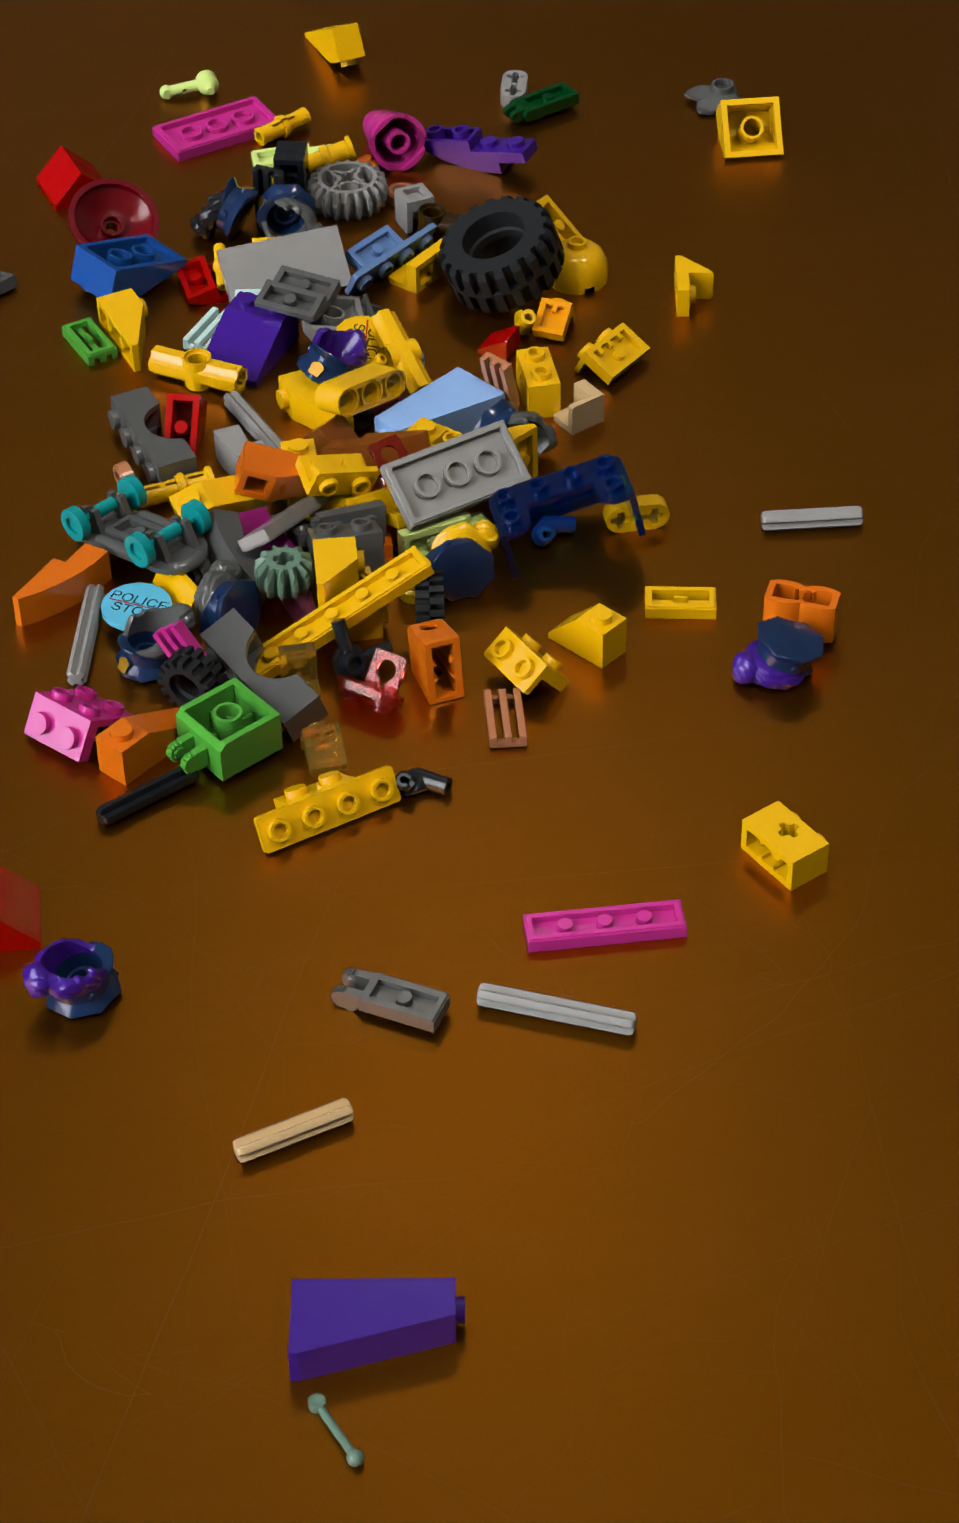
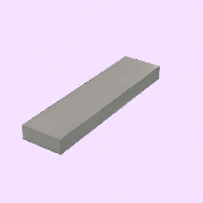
M306 496L238 540L237 542L242 552L251 551L272 541L332 501L334 496Z

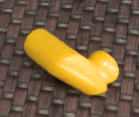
M520 309L514 315L515 326H520V335H528L536 321V314L532 309L524 311Z

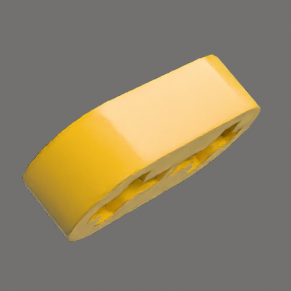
M658 494L612 499L606 503L602 512L607 528L615 533L660 528L667 523L670 517L666 500ZM624 512L621 514V518H617L618 513Z

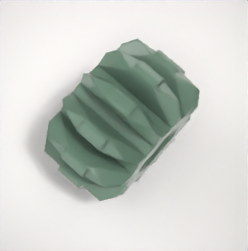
M286 544L284 547L278 548L273 545L271 551H261L260 558L255 560L254 576L259 592L266 593L268 599L279 597L283 601L285 598L291 597L297 600L298 594H308L309 587L314 585L315 568H313V560L310 553L303 552L301 546L290 548Z

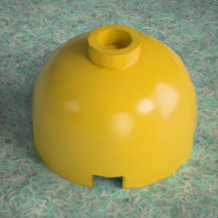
M573 236L561 241L565 258L558 279L554 278L553 289L565 294L583 295L585 294V289L594 287L595 292L606 285L608 262L604 251L598 244L582 236Z

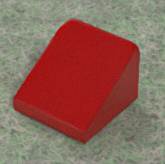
M513 326L491 333L478 348V354L483 355L485 352H490L507 361L520 345V326Z

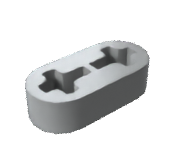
M510 70L503 74L500 103L504 108L506 105H509L511 100L528 94V74L526 72Z

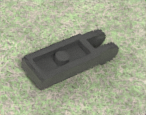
M347 968L341 976L344 986L340 984L334 987L330 996L334 1004L341 1008L344 1007L346 1010L355 1011L359 1009V1011L435 1033L450 1007V995L446 992L379 972L371 973L361 969L357 970L356 968Z

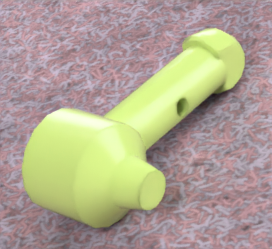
M203 70L197 74L195 80L162 86L159 94L163 99H170L173 96L200 91L203 95L208 96L218 91L219 82L213 71Z

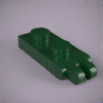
M560 82L511 100L509 105L503 108L502 112L503 115L514 123L523 120L527 122L539 120L546 115L557 111H564L568 107L579 104V93L566 83Z

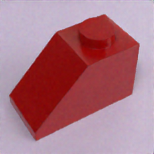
M167 393L164 438H184L196 455V458H198L205 435L207 401L201 395Z

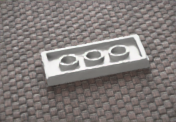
M337 225L219 249L216 252L229 302L235 297V289H262L267 279L274 280L282 265L340 280L341 289L346 288L351 279Z
M503 419L386 463L379 469L409 531L524 487L532 482L529 471Z

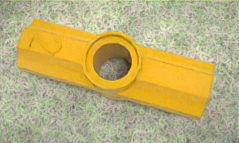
M387 308L378 311L377 314L370 317L368 325L381 348L380 353L384 354L387 358L386 366L400 369L406 376V386L403 391L405 396L409 397L432 383L422 364V352L419 343L415 338H408L395 311H390Z
M156 345L151 350V356L148 361L149 371L154 374L185 381V387L191 391L199 392L214 388L229 393L236 390L241 394L245 389L248 379L247 368L212 359L211 353L202 348H194L184 352Z

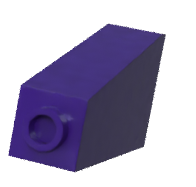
M456 1278L292 1279L288 1342L290 1381H302L456 1343V1324H465V1296H456Z

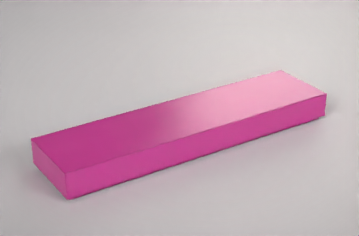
M680 899L523 914V928L528 953L687 937V925Z

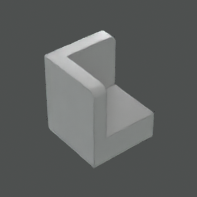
M422 182L394 189L395 221L406 234L413 233V219L418 218L419 207L425 203H435L434 195Z

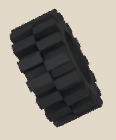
M433 569V575L415 586L416 624L434 619H443L445 621L443 569Z
M188 645L186 648L184 646L180 647L158 670L157 675L160 676L157 679L158 684L164 685L160 689L163 695L169 694L170 697L167 700L171 704L176 702L178 708L220 686L228 678L226 673H220V670L223 668L219 662L217 664L212 662L214 656L210 653L204 656V649L199 647L196 650L191 645Z

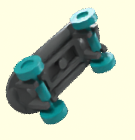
M127 475L118 480V494L115 490H110L107 492V499L91 508L86 504L80 508L71 506L61 513L62 525L73 540L107 550L110 554L155 573L164 575L185 574L197 569L208 557V544L205 537L200 535L212 528V519L204 504L199 500L192 499L182 505L181 516L175 514L171 517V520L146 510L137 511V509L146 505L147 494L142 483L133 475Z

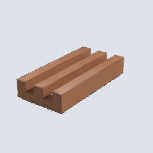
M485 352L479 358L484 381L505 392V400L516 404L518 411H522L512 364L490 352Z
M506 688L498 689L497 695H491V689L484 690V706L490 748L527 746L521 690L513 688V694H506ZM508 704H514L517 738H512ZM493 705H500L504 738L497 739Z

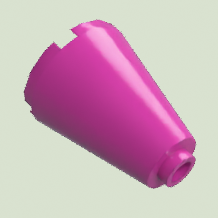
M373 110L365 116L363 130L373 159L381 167L389 171H404L419 162L425 152L426 131L420 121L408 113L386 110Z

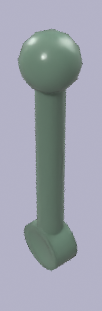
M320 1393L312 1394L308 1398L309 1411L319 1414L347 1453V1463L352 1467L362 1465L365 1459L363 1451L353 1447L328 1412L325 1396Z

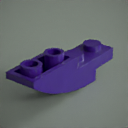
M440 124L432 125L426 129L424 145L425 151L446 162L472 170L502 174L511 163L525 164L538 150L535 139H524L522 136L511 138L487 136L483 138L481 127H469L468 125H458L456 127H443Z

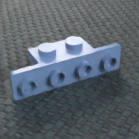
M432 222L403 241L388 225H385L346 250L345 257L347 263L356 272L352 275L344 292L350 296L358 290L360 292L365 291L377 277L385 278L393 270L394 266L406 264L418 250L423 252L429 248L434 242L432 236L438 226Z

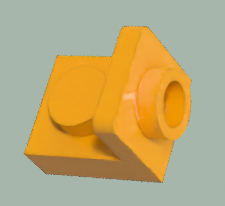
M542 297L536 321L532 327L533 336L564 342L569 323L574 324L575 321L573 303L562 298L549 299Z

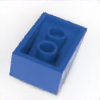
M148 234L77 244L70 279L82 286L84 291L92 293L97 297L132 288L136 295L140 297L185 266L187 259Z

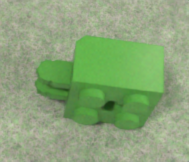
M234 677L179 708L175 715L178 738L167 746L165 754L173 762L181 761L179 766L187 774L195 773V771L207 767L218 778L225 781L283 748L281 715Z

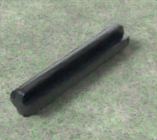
M179 766L100 805L96 810V816L104 827H108L195 783L199 778V773L195 771V773L187 774Z

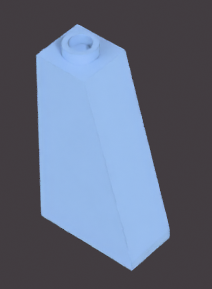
M457 367L375 416V433L406 431L420 418L424 417L465 434L473 431L484 410L495 405L502 398L505 399V392Z

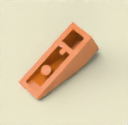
M179 708L122 717L95 736L99 770L127 786L167 757L165 754L167 746L178 738L175 715Z

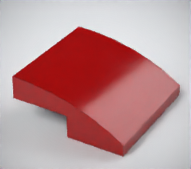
M204 254L186 261V265L177 271L189 303L194 305H211L229 302L227 291H220L217 288L216 273L213 271L214 261L207 263Z

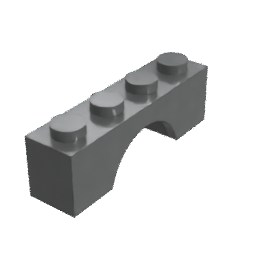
M147 386L110 396L112 410L108 411L109 423L113 430L117 429L119 431L124 447L131 449L135 463L142 465L149 483H160L173 479V476L179 472L185 475L198 471L196 455L184 438L171 439L155 435L162 430L159 402Z
M234 608L200 634L207 647L204 651L207 655L210 653L214 656L212 660L214 664L219 662L226 670L224 673L227 674V680L229 681L234 677L237 678L280 713L282 733L285 732L293 742L328 715L320 697L298 674L272 679L256 673L257 662L264 650V646L255 629Z

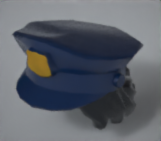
M231 177L223 190L206 197L209 201L208 205L202 206V212L194 215L190 220L192 230L203 239H210L214 236L216 229H220L232 241L241 231L251 214L259 191L255 190L256 187H239L236 178Z

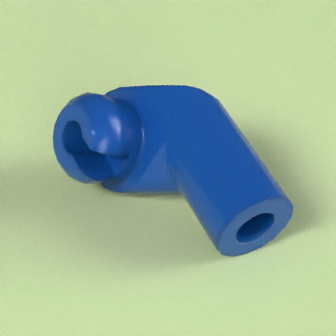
M543 516L532 529L533 541L539 546H546L557 533H574L576 530L575 516Z

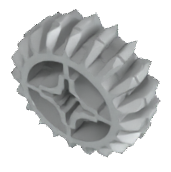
M348 159L340 162L336 160L333 164L325 163L324 167H318L316 172L310 174L307 193L315 199L317 214H324L325 218L335 217L336 221L339 219L349 221L354 218L360 220L363 216L371 217L372 213L380 212V208L385 206L388 184L385 173L380 171L378 166H371L370 162L361 163L360 160L354 162Z

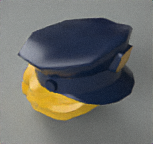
M480 520L475 525L461 522L445 528L434 538L431 551L426 558L431 561L433 569H443L444 597L446 599L454 601L479 596L495 578L492 549H495L499 544L500 536L495 525L488 520Z

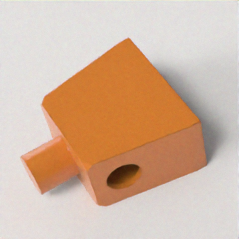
M434 619L410 625L407 628L411 669L429 705L464 697L460 638L458 634L443 619ZM434 670L440 671L442 675L438 678Z

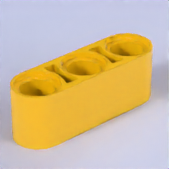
M370 363L321 383L315 393V404L320 410L342 417H351L398 398L405 389L406 376L400 369L379 363Z

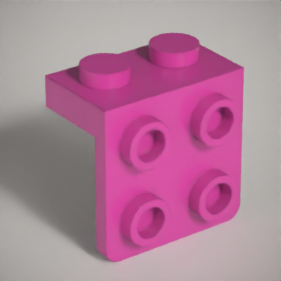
M77 685L75 689L68 690L61 687H53L52 691L35 692L24 733L77 762H88L98 727L110 726L120 718L133 714L125 711V706L117 701L104 700L96 696L97 691L90 687Z

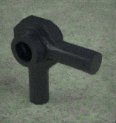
M344 617L331 621L338 649H336L331 660L337 677L347 682L362 678L366 675L370 666L369 663L393 654V646L389 640L364 649L356 644H352Z

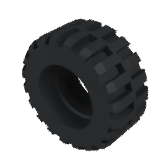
M501 196L499 200L492 198L485 200V204L480 206L474 205L469 208L470 211L468 213L459 215L454 225L450 224L446 230V236L442 238L439 261L453 293L463 305L478 312L481 309L482 312L492 314L498 310L501 313L510 312L511 308L518 307L519 309L527 306L526 303L530 300H537L542 296L544 290L548 291L553 286L554 278L558 279L565 258L563 245L547 209L536 201L517 196L516 199H513L511 196Z

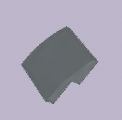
M282 265L274 280H266L254 304L255 307L314 322L328 310L341 290L340 280Z

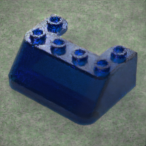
M601 455L595 459L574 466H568L562 470L541 477H535L508 488L499 489L490 497L489 508L491 516L498 530L500 542L513 578L520 575L509 540L525 534L531 528V525L537 524L543 516H561L600 502L609 505L626 502L639 536L646 534L635 491L619 457Z

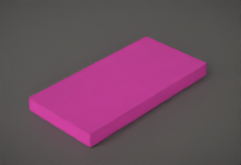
M252 96L152 127L153 136L180 162L255 139L254 129L272 122L276 115L256 96Z

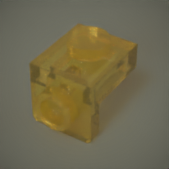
M306 642L278 646L280 678L298 674L321 698L315 643Z

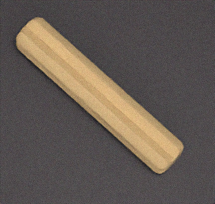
M340 1098L246 1134L232 1142L234 1154L240 1163L251 1161L351 1122L354 1119L353 1108L347 1098Z

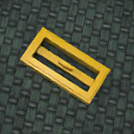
M645 586V618L716 620V587Z

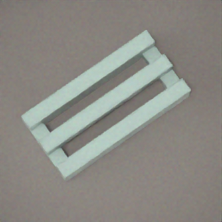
M212 307L182 339L183 349L202 348L207 350L224 310L219 313V308Z

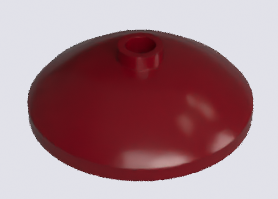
M105 178L92 181L76 192L68 210V225L71 234L78 244L148 234L156 239L160 228V217L155 203L141 188L121 179ZM106 229H113L115 232H109Z

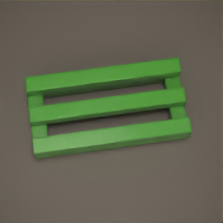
M91 317L61 326L63 337L89 367L95 365L94 359H98L102 363L107 361V355L112 359L118 357L117 347ZM85 327L89 333H86L82 328ZM91 335H92V336L94 337V339L101 345L102 348H99V347L94 343L93 338L91 337Z

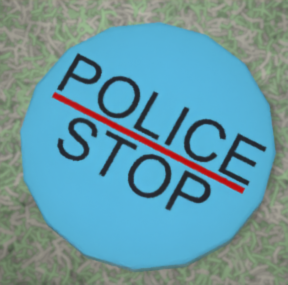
M136 582L112 589L103 598L101 612L103 619L110 626L124 631L130 615L137 616L143 609L172 606L170 595L163 588L150 583Z

